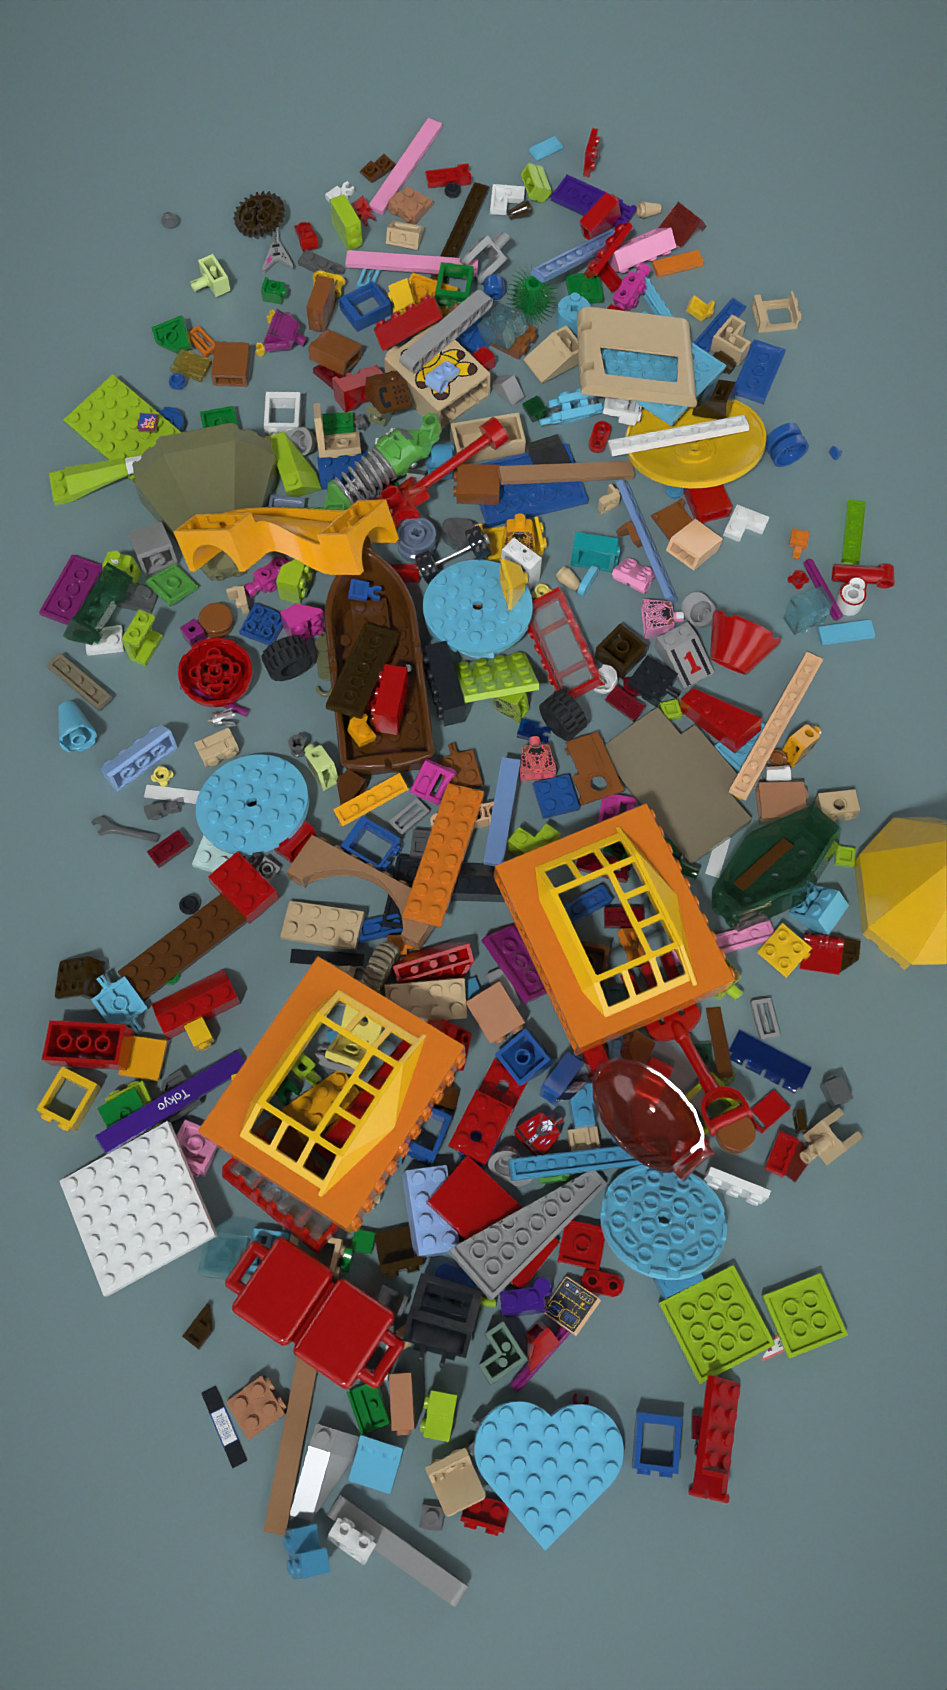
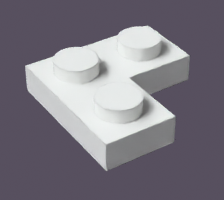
M493 184L490 214L506 215L507 203H520L524 200L525 186Z
M736 505L723 536L740 542L746 528L763 534L770 517Z

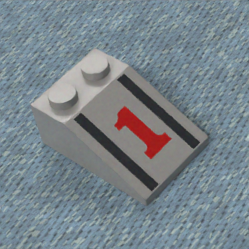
M688 621L657 637L654 649L666 666L678 673L677 682L683 690L715 673L697 634Z

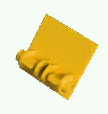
M782 923L757 953L787 978L803 958L807 959L810 956L809 951L812 947Z

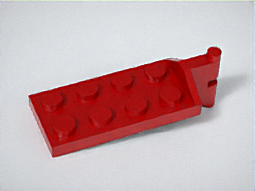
M707 1376L693 1487H690L688 1491L690 1496L702 1499L709 1498V1500L726 1504L730 1501L727 1488L732 1446L734 1443L735 1422L737 1420V1406L740 1397V1383L716 1376Z

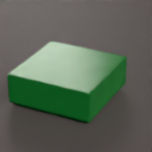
M360 1229L357 1232L354 1231L351 1249L371 1255L375 1240L374 1235L376 1233Z

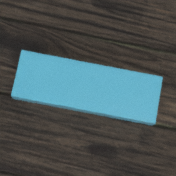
M871 620L819 626L817 629L821 645L872 639L875 637Z

